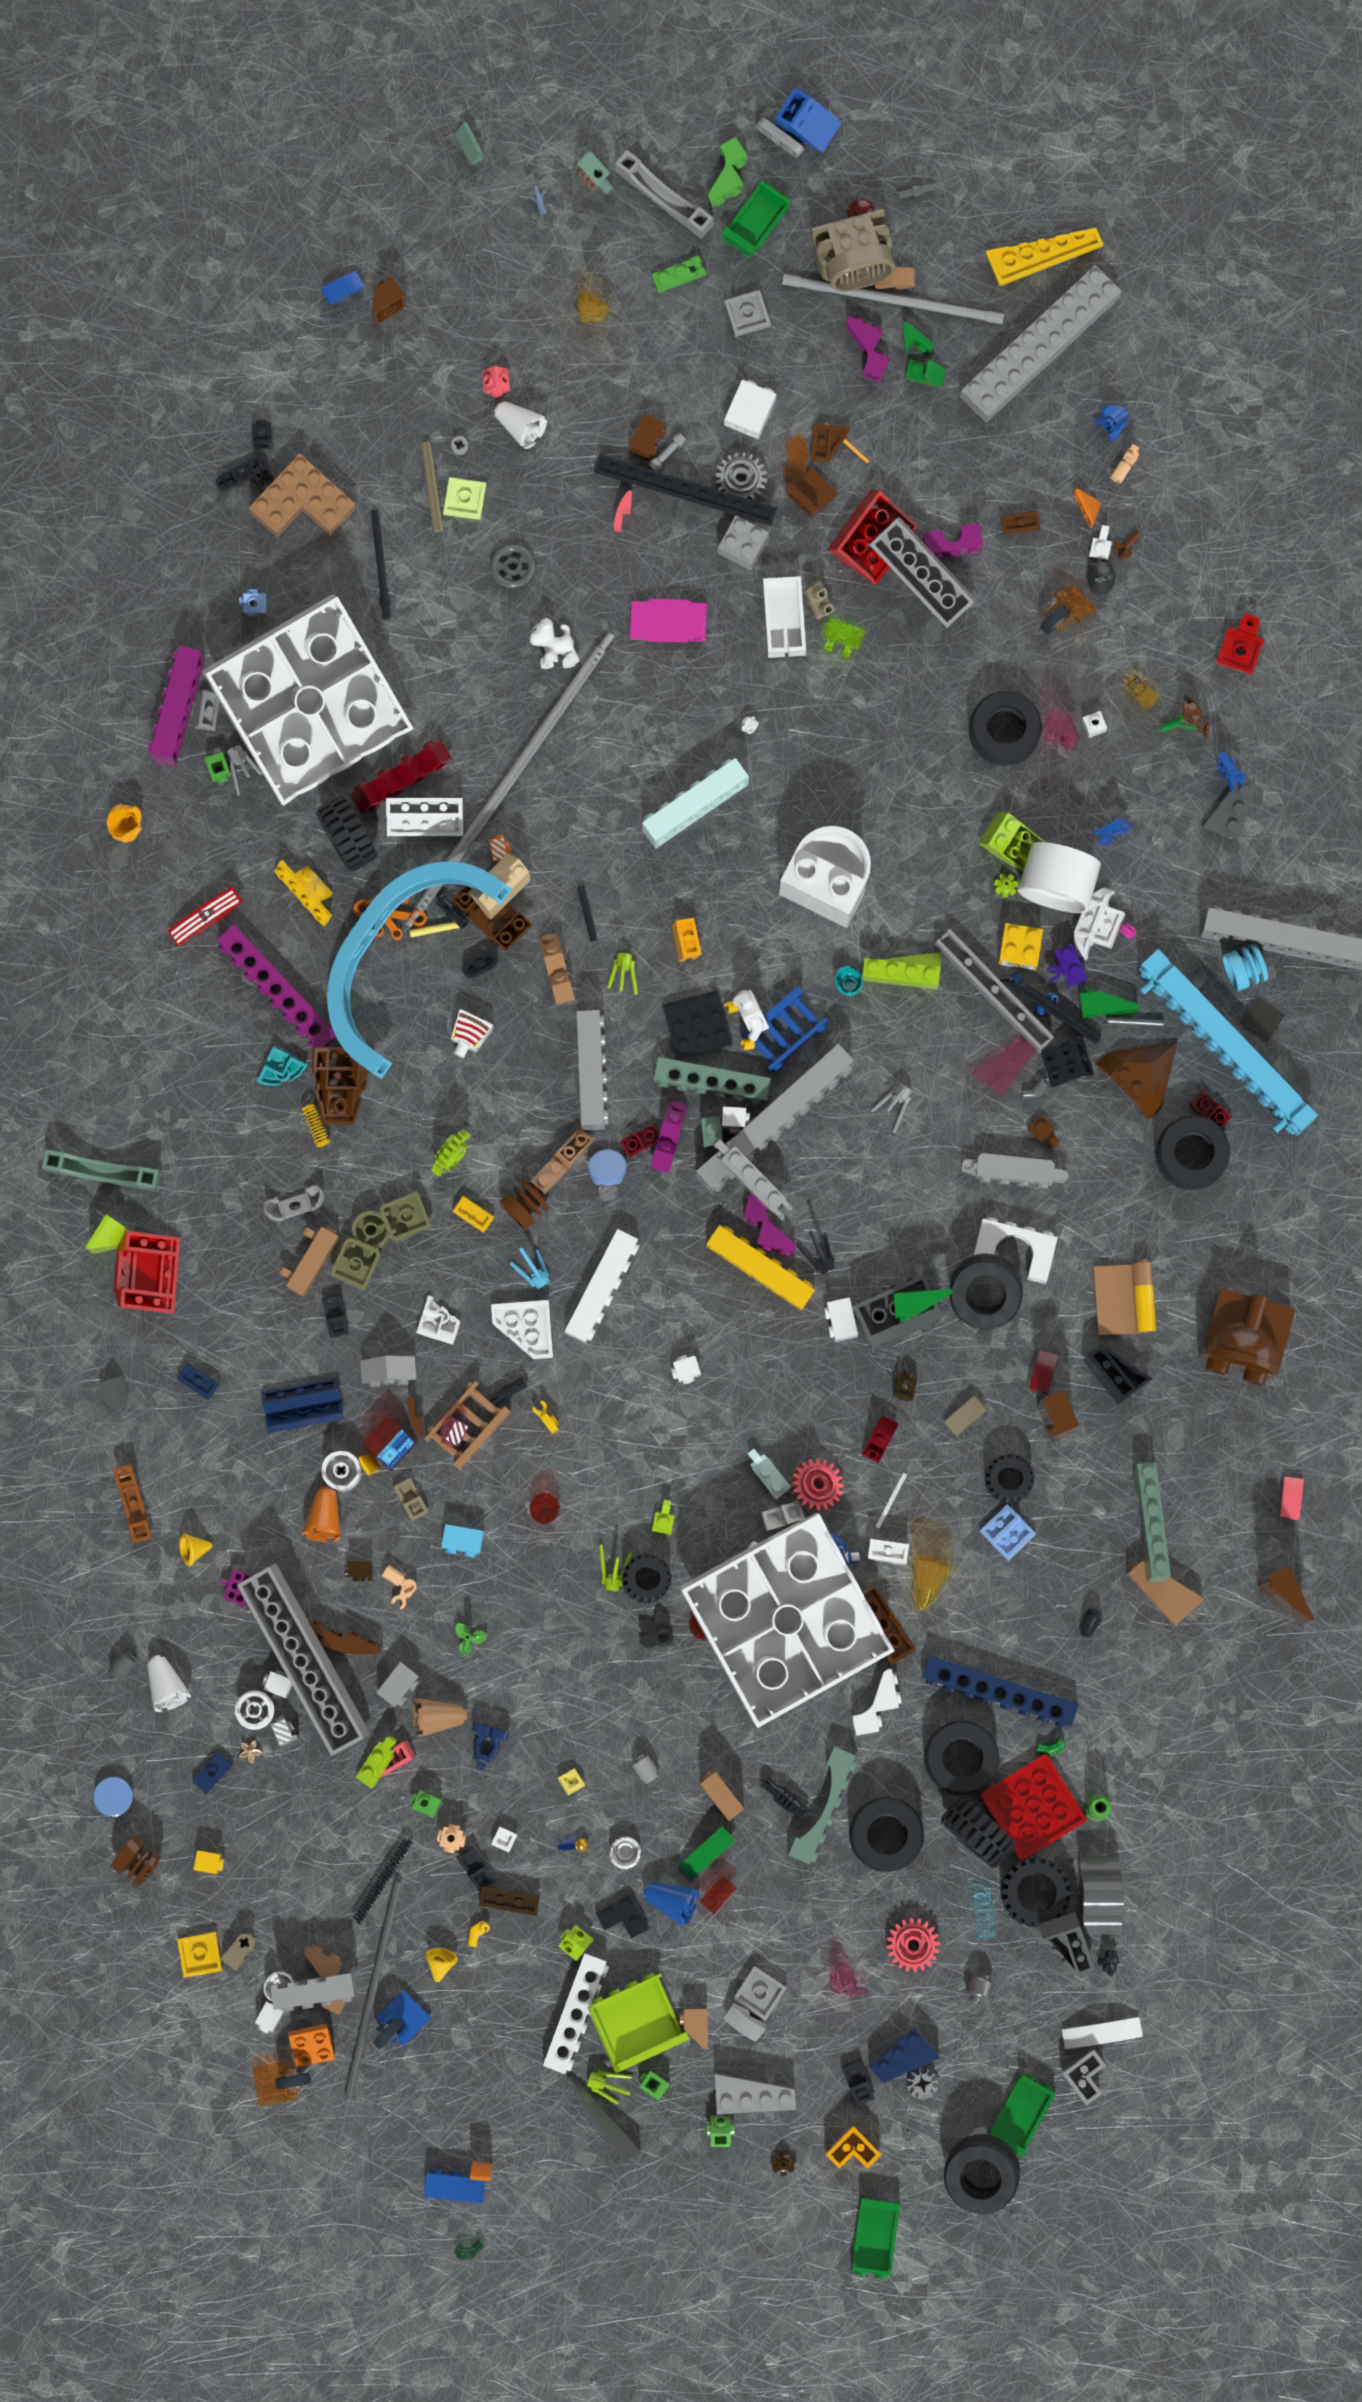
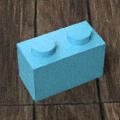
M445 1524L441 1548L445 1549V1553L456 1554L459 1551L465 1552L464 1556L475 1558L476 1555L481 1554L484 1531Z

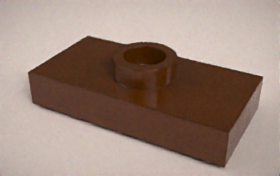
M1038 511L1000 516L1003 536L1040 531Z

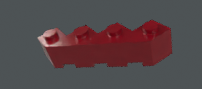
M432 740L428 741L423 745L424 749L418 754L412 756L410 754L405 755L400 759L401 763L395 768L389 770L387 768L382 769L377 773L378 777L372 782L366 784L361 782L354 787L355 791L350 794V797L360 813L364 814L380 807V803L386 801V798H395L403 793L405 788L418 784L426 779V776L431 772H437L447 765L453 758L441 740L435 742Z

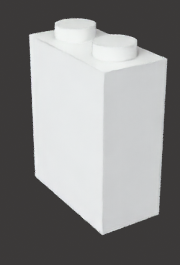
M742 380L724 419V425L759 440L775 404L776 393L770 388L757 386L751 380Z

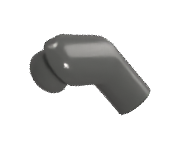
M1039 1078L1033 1089H1022V1098H1040L1047 1090L1048 1084L1046 1080Z

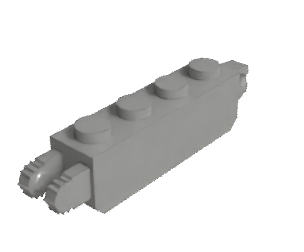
M716 1138L712 1145L718 1150L716 1153L717 1159L764 1207L783 1220L784 1214L777 1208L782 1204L786 1210L791 1211L793 1209L785 1200L786 1198L734 1145L729 1142L724 1144L720 1139Z
M982 1153L978 1156V1159L963 1160L962 1163L963 1173L975 1175V1178L985 1183L997 1180L999 1184L1004 1185L1016 1182L1018 1186L1028 1187L1029 1184H1035L1037 1188L1048 1189V1186H1052L1053 1182L1064 1183L1069 1177L1068 1172L1065 1170L1054 1169L1055 1164L1051 1160Z

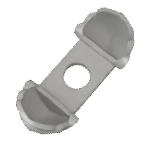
M311 1185L304 1189V1194L279 1201L277 1197L265 1201L264 1213L273 1221H284L287 1218L308 1211L312 1212L321 1206L324 1200V1193L317 1185ZM292 1202H299L301 1206L298 1210L293 1211L290 1209Z

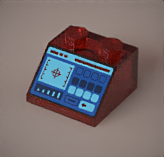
M387 1415L361 1444L392 1471L417 1442Z

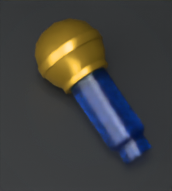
M579 1838L575 1842L562 1843L558 1845L559 1851L575 1849L585 1851L588 1848V1841L585 1838Z

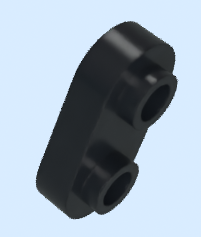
M486 950L468 959L462 966L464 976L468 979H475L493 970L498 965V957L495 952ZM491 958L492 963L487 964L485 960ZM470 967H474L476 970L475 972L470 973L468 969Z

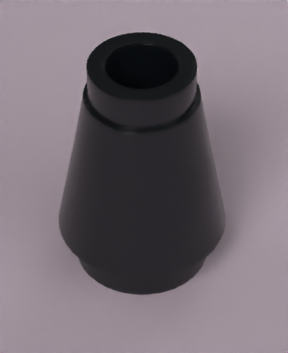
M1088 1608L1087 1612L1084 1613L1080 1634L1091 1638L1103 1620L1101 1618L1103 1613Z

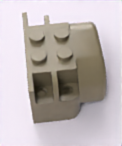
M884 209L811 228L813 254L820 275L824 280L830 282L833 289L847 292L875 285L889 278L894 272L895 263L892 257V240L889 228L885 222Z

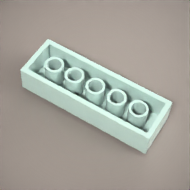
M736 758L732 761L730 759L726 760L721 764L722 768L717 771H710L705 776L706 779L701 782L699 780L690 786V790L685 793L684 791L680 792L670 804L668 802L664 803L659 807L657 813H650L643 819L642 831L655 849L748 785L749 776Z

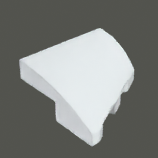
M428 1295L416 1333L453 1345L460 1321L455 1316H451L447 1309L438 1306L433 1301L434 1298Z

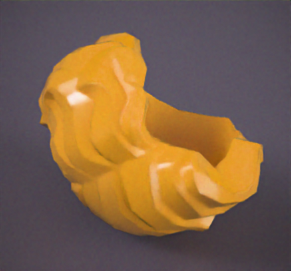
M122 804L113 806L109 811L106 821L107 828L113 839L123 843L134 841L142 829V813L136 806Z

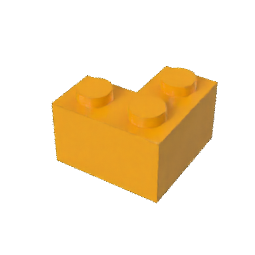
M852 2125L825 2155L839 2169L853 2155L868 2169L881 2156V2153Z

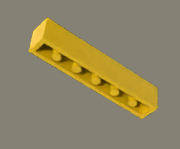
M719 1225L707 1242L706 1247L802 1311L815 1292V1289H813L814 1285L805 1279L803 1281L798 1279V1274L793 1270L782 1268V1264L775 1258L771 1260L767 1258L763 1250L758 1247L755 1249L749 1245L750 1242L744 1237L740 1236L738 1238L733 1235L734 1231L729 1227H721Z

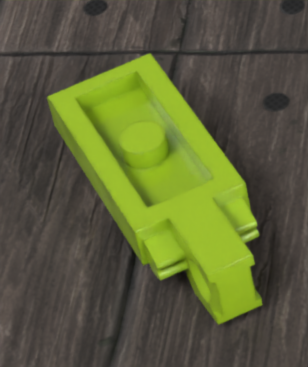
M390 1736L383 1743L380 1741L373 1749L356 1778L368 1787L374 1788L394 1757L392 1748L397 1740Z

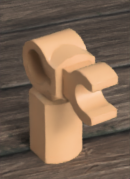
M1132 444L1131 448L1127 450L1122 459L1123 461L1119 463L1111 476L1113 481L1118 484L1122 483L1131 466L1134 465L1140 455L1138 453V446Z
M388 1565L382 1576L396 1586H402L399 1590L400 1594L393 1597L391 1603L394 1604L397 1599H401L402 1605L400 1609H403L407 1604L406 1599L410 1598L417 1590V1583L413 1579H405L404 1574Z

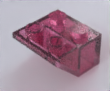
M1052 708L1041 737L1049 744L1057 743L1062 745L1061 747L1067 751H1076L1080 736L1070 714Z

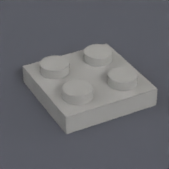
M760 290L724 300L735 337L771 327Z
M754 1966L733 2000L766 2021L787 1987Z

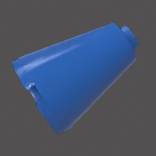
M653 1881L650 1884H646L643 1890L644 1899L682 1927H685L684 1924L689 1923L696 1909L694 1900H699L700 1893L696 1889Z

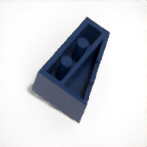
M912 2027L869 2068L883 2083H886L940 2057Z

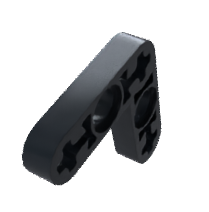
M256 457L220 474L216 479V485L220 491L228 492L255 479L263 493L268 487L261 485L262 480L269 478L273 482L275 479L265 460L261 457ZM257 462L260 465L263 464L261 466V469L265 474H262L261 476L258 469L255 468V463ZM244 470L247 476L244 479H238L236 477L238 471ZM233 474L236 483H233V480L227 482V487H225L224 485H220L222 483V479L228 481L231 479L230 475Z

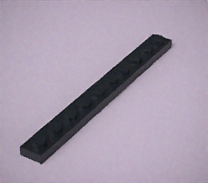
M600 454L594 469V473L769 526L773 525L778 509L774 506Z

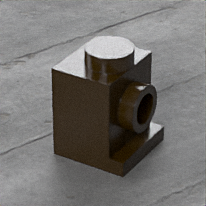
M903 1372V1375H898L893 1398L907 1402L913 1401L918 1378H914L915 1374ZM903 1383H909L910 1388L904 1389Z
M348 1561V1566H345V1577L353 1578L354 1582H363L364 1578H368L369 1582H373V1562Z

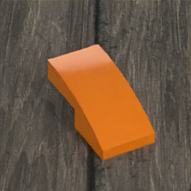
M473 2161L470 2179L490 2181L493 2163Z

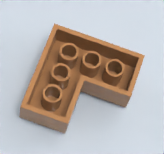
M299 454L249 507V513L276 538L285 531L302 511L331 536L354 512L356 505Z

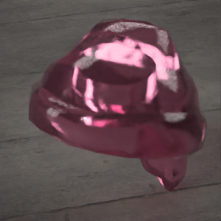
M839 1963L831 1971L829 1988L836 1995L854 1997L868 1993L867 1988L856 1987L855 1976L847 1964Z

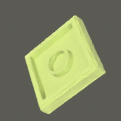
M449 477L443 515L481 520L486 482Z

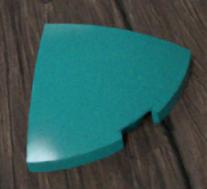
M273 1045L257 1082L264 1085L277 1086L289 1079L293 1081L305 1070L308 1064Z

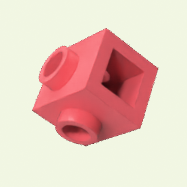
M493 366L482 371L483 393L491 394L492 397H500L503 393L510 391L508 369Z

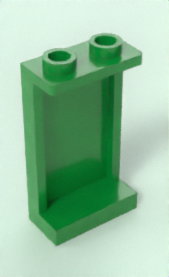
M760 180L758 187L732 223L721 232V239L752 259L790 208L789 197L783 192L779 193L774 190L770 183H764Z
M1028 2073L1025 2076L1020 2074L989 2132V2135L996 2136V2138L998 2137L1008 2143L1011 2149L1014 2150V2153L1022 2158L1053 2098L1057 2095L1053 2093V2087L1045 2083L1043 2086L1037 2084V2078Z
M861 2197L851 2270L855 2271V2275L867 2276V2273L875 2274V2278L886 2279L887 2276H891L900 2203Z

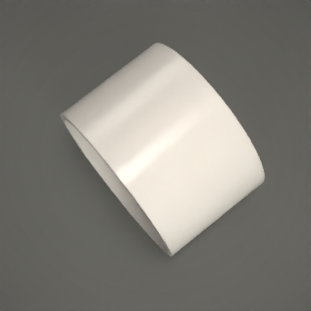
M1045 842L1033 843L1018 892L1024 898L1051 909L1071 913L1087 912L1101 863L1093 856L1071 847Z

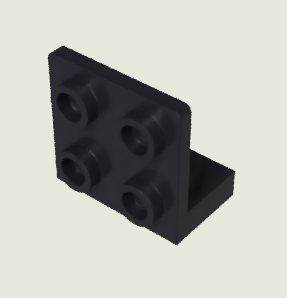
M1073 1039L1041 1052L1051 1087H1057L1078 1078L1094 1076L1083 1039Z

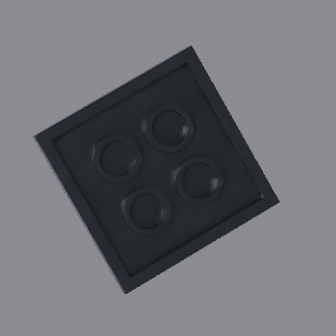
M718 990L662 1005L677 1060L732 1046Z

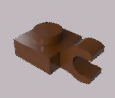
M1042 1115L1027 1129L1040 1143L1046 1140L1054 1149L1060 1144V1140L1052 1134L1055 1128Z

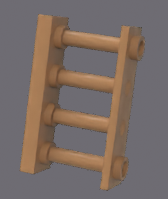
M477 1381L473 1384L470 1382L463 1390L465 1392L464 1395L435 1427L431 1426L425 1432V1441L429 1443L433 1439L454 1457L453 1460L456 1462L453 1465L459 1471L511 1414V1411L505 1406L503 1409L497 1408L476 1390L479 1386ZM470 1395L493 1414L492 1417L494 1419L490 1423H484L463 1404ZM457 1410L480 1428L479 1431L481 1432L475 1438L463 1430L464 1435L462 1437L460 1427L456 1424L459 1437L468 1446L464 1453L462 1451L459 1452L438 1434V1431L445 1424L455 1432V1422L451 1417Z

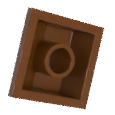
M393 277L383 279L376 287L371 310L375 327L407 307L405 294Z

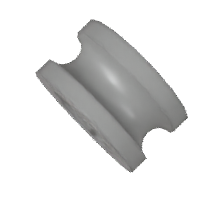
M462 436L455 437L451 442L452 451L457 455L465 454L468 450L467 440ZM459 442H462L464 448L461 447L460 450L457 449V446L455 444H459Z

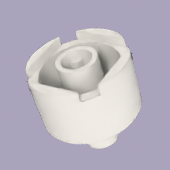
M337 1451L325 1458L322 1464V1476L331 1488L344 1492L354 1488L359 1483L362 1476V1468L353 1454L346 1451ZM339 1467H341L342 1469L346 1467L345 1475H338L339 1471L337 1469Z

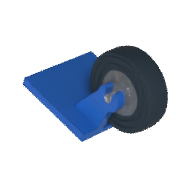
M403 1990L376 2018L381 2023L376 2028L380 2034L374 2039L373 2043L379 2049L387 2042L393 2046L399 2041L405 2046L431 2017Z

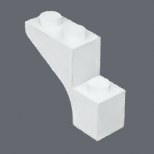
M892 1669L884 1671L871 1708L865 1713L852 1716L856 1736L879 1732L882 1722L880 1715L876 1716V1712L899 1708L898 1704H901L900 1692L895 1690V1685L898 1684L896 1673H892Z

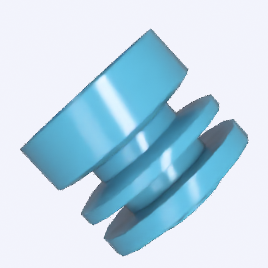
M1255 943L1248 945V949L1246 947L1241 948L1242 957H1240L1236 950L1223 954V963L1227 976L1236 992L1249 988V978L1255 985L1259 984V979L1262 982L1268 980L1266 962Z

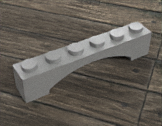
M628 150L615 163V172L700 239L713 227V217L702 208L689 203L668 188L642 164L641 160Z

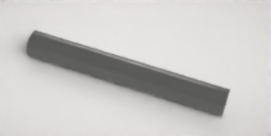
M1107 1016L1106 1021L1107 1024L1164 1027V1019Z

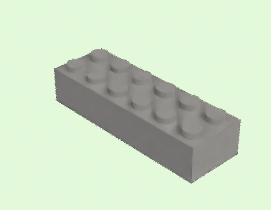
M900 517L870 544L946 628L976 601L971 593Z
M600 1010L577 1011L580 1107L583 1131L605 1130V1125L609 1124L608 1110H604V1106H608L607 1091H603V1087H607V1075L602 1069L606 1068V1055L602 1053V1049H605V1034H601V1030H605L604 1015L600 1016Z

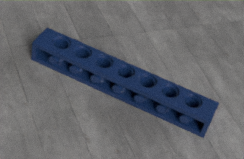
M929 1656L922 1677L928 1685L936 1687L937 1684L944 1686V1690L955 1693V1690L963 1692L962 1695L973 1699L974 1696L982 1698L981 1702L992 1705L995 1702L1000 1704L999 1708L1008 1711L1014 1708L1019 1710L1018 1714L1029 1717L1032 1714L1037 1716L1036 1720L1048 1723V1720L1056 1722L1055 1726L1066 1729L1067 1726L1072 1727L1079 1705L933 1656ZM944 1669L949 1672L948 1680H941L939 1678L940 1670ZM961 1675L968 1679V1684L964 1687L957 1683V1679ZM977 1682H984L986 1684L985 1692L980 1693L976 1690ZM996 1688H1002L1005 1691V1696L1002 1699L995 1696L994 1691ZM1015 1694L1023 1696L1024 1700L1021 1705L1014 1703L1013 1696ZM1034 1700H1039L1042 1703L1041 1710L1035 1711L1032 1708ZM1052 1706L1060 1708L1061 1713L1058 1717L1051 1715L1050 1709Z

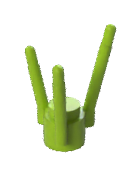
M617 954V960H614L607 985L608 989L611 988L618 967V970L621 971L619 992H622L625 971H629L630 968L634 995L638 994L634 969L635 961H632L631 954Z
M600 1544L601 1584H605V1590L619 1591L623 1582L622 1574L624 1568L631 1560L632 1553L628 1554L620 1578L617 1575L619 1557L615 1559L613 1574H608L607 1578L603 1545Z
M598 2070L597 2073L592 2071L587 2084L588 2087L592 2088L591 2091L602 2095L615 2104H619V2101L602 2091L604 2087L630 2095L629 2091L605 2083L607 2078L603 2076L632 2079V2075L603 2072L601 2070Z

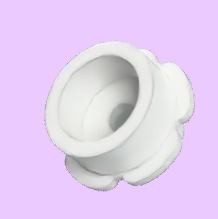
M746 717L741 723L742 731L748 734L753 733L759 725L755 720L756 717Z

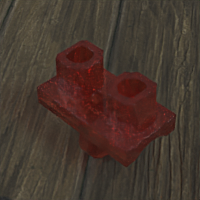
M722 1875L699 1902L712 1914H715L737 1887Z

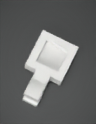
M1102 525L1099 539L1093 538L1090 558H1100L1103 561H1108L1112 543L1111 541H1106L1109 526Z

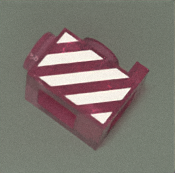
M448 1416L446 1420L450 1422L442 1428V1436L440 1438L442 1441L440 1443L449 1448L452 1445L458 1447L469 1426Z

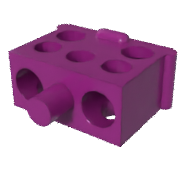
M233 1569L230 1580L223 1578L221 1585L227 1587L223 1599L246 1608L247 1602L239 1588L234 1589V1586L254 1576V1574L249 1575Z

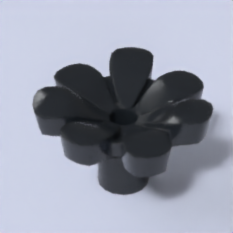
M1107 1950L1105 1957H1099L1097 1961L1098 1965L1103 1966V1971L1107 1972L1109 1976H1113V1973L1117 1970L1115 1964H1119V1959L1115 1958L1117 1951Z

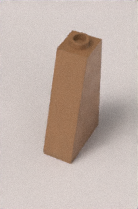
M1135 1561L1128 1568L1130 1572L1127 1576L1173 1627L1204 1601L1201 1596L1170 1577L1166 1582L1147 1583L1145 1561L1140 1563Z

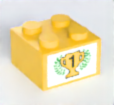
M1005 923L998 964L1036 971L1043 929Z

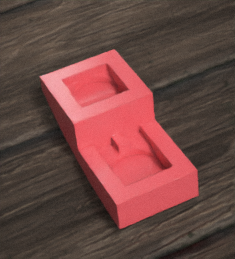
M627 491L618 506L614 520V531L616 532L622 531L623 514H631L632 491Z
M1284 1477L1279 1518L1299 1520L1304 1479Z

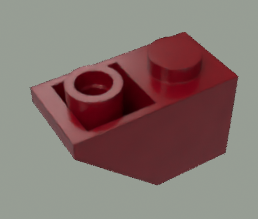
M882 1415L862 1455L879 1463L899 1424Z

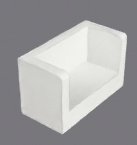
M870 1539L867 1560L906 1565L909 1544Z

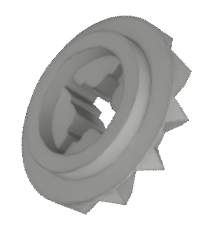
M917 2068L907 2078V2089L913 2097L925 2100L936 2093L938 2079L930 2069ZM920 2075H922L924 2081H931V2083L925 2085V2092H923L920 2086H914V2084L920 2082Z

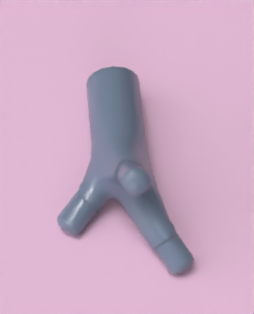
M534 185L536 197L530 196L529 199L537 204L540 215L547 214L544 204L546 191L542 190L540 194L538 186Z

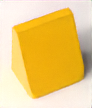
M371 1453L358 1458L367 1476L380 1470V1466Z

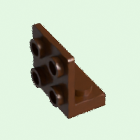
M813 468L795 485L790 483L786 487V495L812 520L838 495V492Z

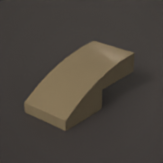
M974 1395L946 1419L944 1423L955 1436H958L988 1409Z
M411 1477L393 1486L411 1521L429 1513Z

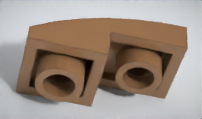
M897 267L889 278L875 284V288L879 290L896 287L898 290L915 287V269Z

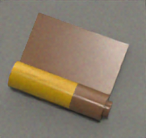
M1137 1259L1136 1263L1132 1265L1094 1266L1093 1275L1098 1336L1157 1332L1151 1262H1148L1147 1259Z

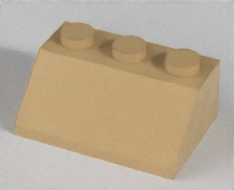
M509 853L489 872L512 888L502 904H499L477 889L472 888L468 892L490 920L530 881V874L519 858Z

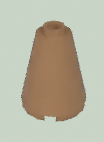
M422 1698L414 1699V1702L417 1703V1705H413V1725L418 1727V1732H415L416 1737H423L460 1726L467 1720V1711L463 1709L462 1705Z

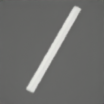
M902 1474L876 1525L877 1528H880L907 1474Z

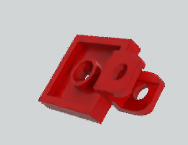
M1245 614L1241 619L1238 629L1228 627L1216 664L1252 676L1264 642L1263 638L1256 636L1260 625L1259 618ZM1243 647L1245 654L1238 656L1235 649Z

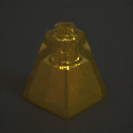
M915 1552V1608L920 1610L930 1608L950 1576L953 1562Z

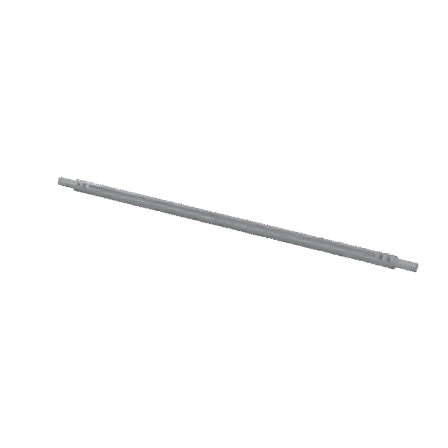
M608 632L599 646L594 648L446 862H459L601 660L605 654V649L614 638L613 634ZM443 884L427 888L415 904L414 911L421 910L425 912ZM419 912L414 914V921L419 917ZM411 915L405 922V924L410 928L413 925Z

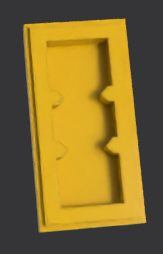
M462 1196L452 1211L483 1233H485L495 1218L465 1196Z

